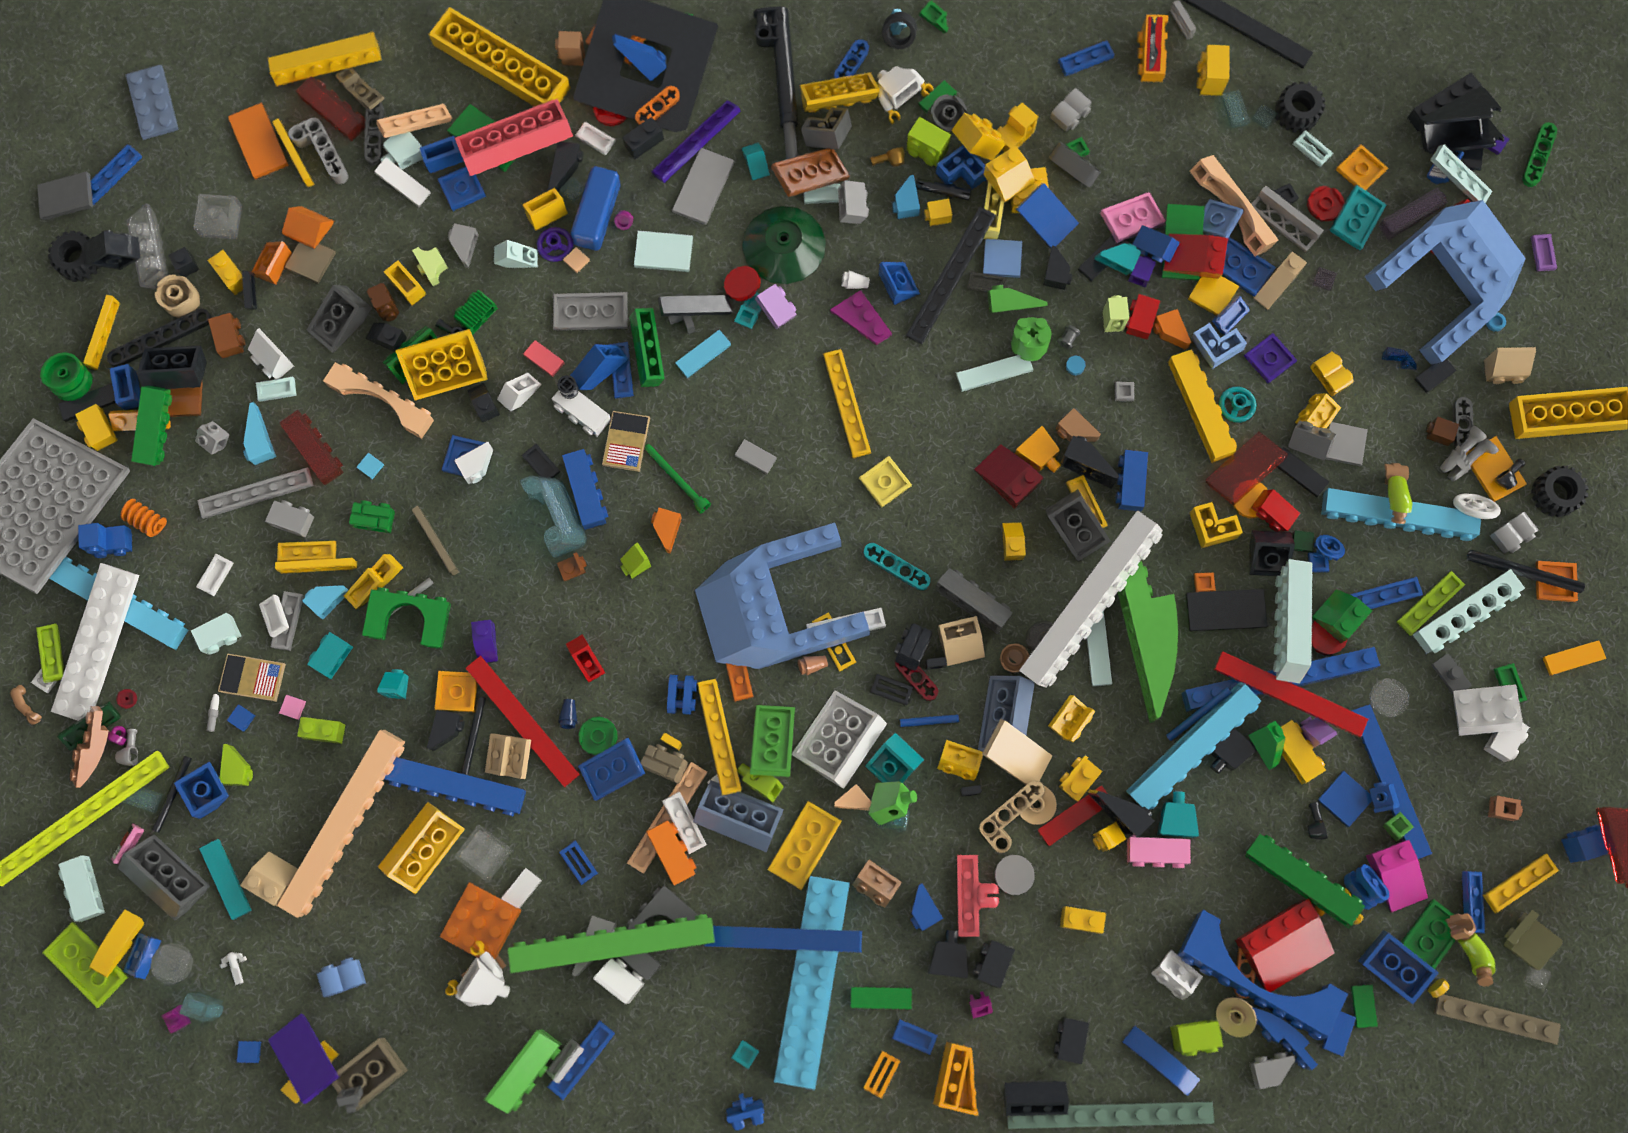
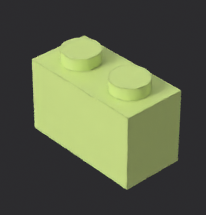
M1116 295L1108 298L1103 309L1105 332L1124 330L1129 320L1127 297Z

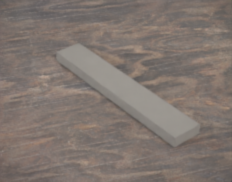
M307 467L199 499L197 502L201 518L205 519L312 487L313 482L310 470Z

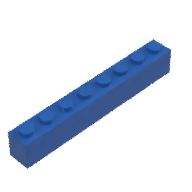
M397 757L393 762V770L389 775L386 774L383 779L389 781L388 785L400 788L401 784L407 785L408 790L411 791L427 790L426 794L438 797L439 794L446 795L445 799L457 802V799L465 800L464 804L474 807L478 803L484 805L483 809L495 812V808L503 810L502 814L513 817L514 813L520 814L526 791L523 789Z

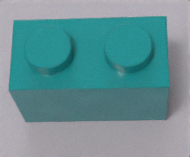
M329 632L328 635L321 639L320 647L317 651L310 655L307 665L332 679L353 646Z

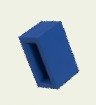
M454 136L419 148L429 173L464 162Z
M1142 225L1132 245L1136 246L1141 251L1140 254L1144 256L1151 254L1153 255L1152 259L1160 263L1163 260L1170 263L1180 242Z
M129 364L110 368L116 404L124 410L139 407L141 392L137 371Z

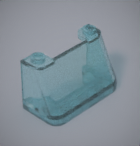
M528 476L521 479L520 483L528 494L529 499L539 500L542 505L546 504L555 526L549 528L544 533V541L553 558L557 559L584 547L587 543V536L563 481L539 476Z

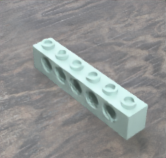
M1510 569L1414 633L1413 636L1426 654L1431 651L1435 654L1444 648L1443 643L1446 641L1451 643L1460 637L1458 633L1464 630L1466 633L1474 628V622L1477 620L1482 622L1490 617L1489 612L1492 610L1497 612L1505 607L1504 602L1508 599L1512 602L1520 597L1521 594L1519 592L1525 589V587ZM1497 589L1503 592V597L1498 594ZM1482 599L1487 601L1488 607L1483 605ZM1467 609L1472 612L1473 617L1468 616ZM1451 620L1457 622V628L1452 625ZM1436 630L1442 633V638L1436 635Z

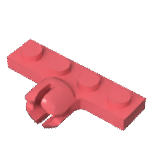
M957 855L958 937H979V911L981 908H995L998 906L999 898L987 897V894H999V889L994 883H979L978 855Z

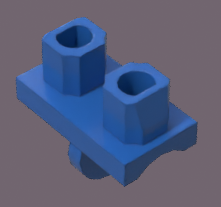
M743 1093L739 1094L740 1100L732 1102L733 1107L726 1109L728 1123L732 1124L735 1131L743 1129L745 1127L743 1119L751 1117L753 1125L763 1123L764 1106L762 1099L753 1101L752 1097L745 1099Z

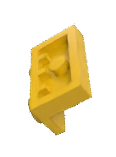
M1327 393L1315 394L1309 399V404L1299 413V418L1295 423L1307 421L1312 423L1313 426L1327 428L1341 407Z
M946 740L937 769L948 774L960 776L966 780L975 781L983 752Z
M1086 755L1082 759L1078 757L1071 765L1074 769L1070 774L1065 772L1059 780L1061 782L1059 788L1076 802L1081 799L1102 773L1098 767L1088 760Z

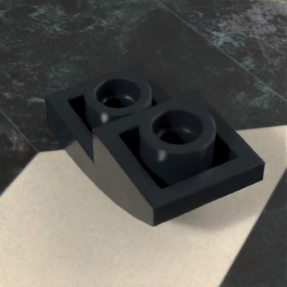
M1484 148L1464 150L1462 162L1471 171H1481Z

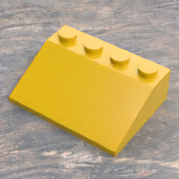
M871 72L800 85L803 108L805 112L808 111L810 113L817 112L822 108L830 109L839 105L851 106L856 102L869 103L872 99H876L880 93V89Z
M470 329L396 350L414 400L488 380L482 356Z

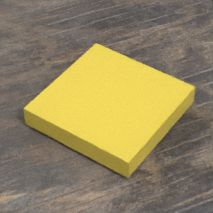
M890 456L859 477V480L881 508L912 486Z

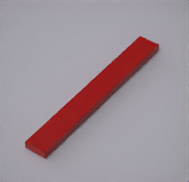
M1223 651L1220 653L1214 667L1215 671L1242 682L1253 689L1357 737L1362 736L1368 722V718L1290 682L1276 680L1275 675Z
M479 656L466 667V670L520 735L525 739L531 740L530 747L564 787L580 775L482 656Z

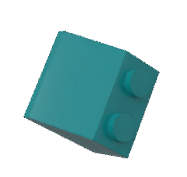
M895 733L881 746L865 767L881 782L904 783L924 759Z

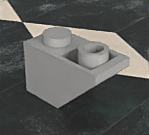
M1286 1052L1274 1054L1275 1058L1267 1059V1056L1254 1058L1255 1062H1251L1250 1067L1255 1088L1263 1089L1280 1085L1295 1061L1294 1056L1287 1055Z

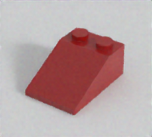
M1168 234V236L1180 243L1170 263L1164 261L1163 271L1215 279L1223 275L1228 238L1212 235Z

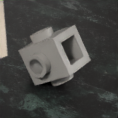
M212 421L201 425L197 429L195 442L212 455L226 447L230 434Z

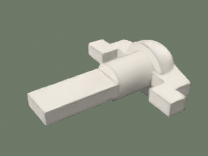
M231 952L221 959L222 964H220V967H227V962H229L235 985L243 983L237 959L239 958L240 962L247 959L246 956L243 957L242 953Z

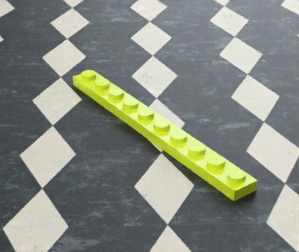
M159 751L154 752L0 861V886H4L170 767Z

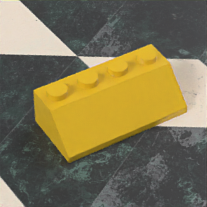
M427 802L378 867L386 876L416 894L465 828Z

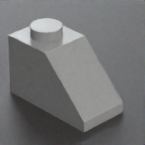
M454 223L453 229L449 231L448 240L464 267L469 268L478 233L476 228Z

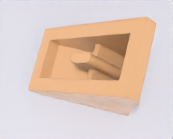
M857 784L835 802V808L869 811L871 805L870 799Z

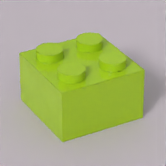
M919 117L908 134L907 151L911 156L923 159L927 165L937 167V164L943 160L949 150L951 134Z
M1206 1020L1170 1026L1174 1050L1181 1052V1055H1197L1198 1050L1205 1053L1217 1052L1218 1047H1223L1218 1021Z

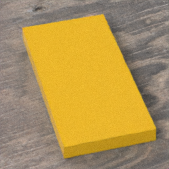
M807 801L767 870L802 890L842 821Z

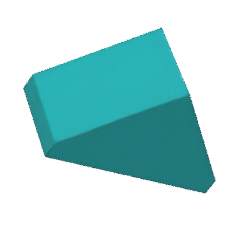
M759 143L741 148L752 180L770 175L764 150Z

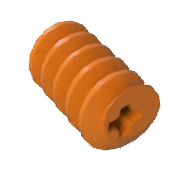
M135 499L128 500L121 511V519L134 526L136 529H140L141 532L146 533L149 537L159 534L167 522L166 518H161V515L155 514L153 510L148 511L147 506L142 507V503H136Z

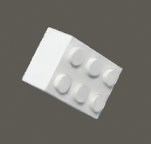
M1516 685L1453 691L1459 736L1522 730L1523 721Z

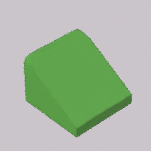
M1401 812L1383 825L1396 842L1414 828Z

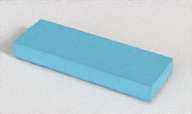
M718 330L675 363L686 378H688L730 347L731 343Z

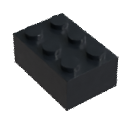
M201 345L145 348L137 375L142 386H154L164 389L201 387L207 361Z

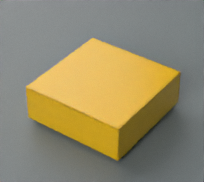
M664 733L661 737L664 743L678 751L682 747L680 741L667 733Z

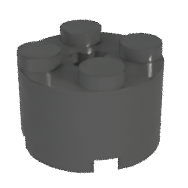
M942 95L929 108L926 120L953 135L952 128L961 116L967 112V108L959 97Z

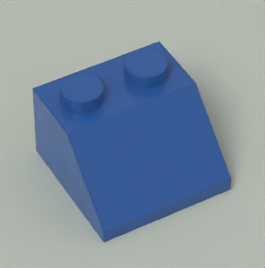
M211 762L206 763L174 783L190 814L195 818L201 819L218 809L229 797Z

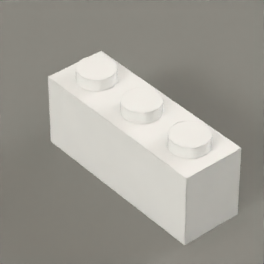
M558 390L552 397V401L555 404L553 407L560 413H567L569 415L568 419L574 424L580 423L584 426L582 429L590 436L594 434L598 437L611 421V417L607 412L580 392H578L575 398L566 399Z

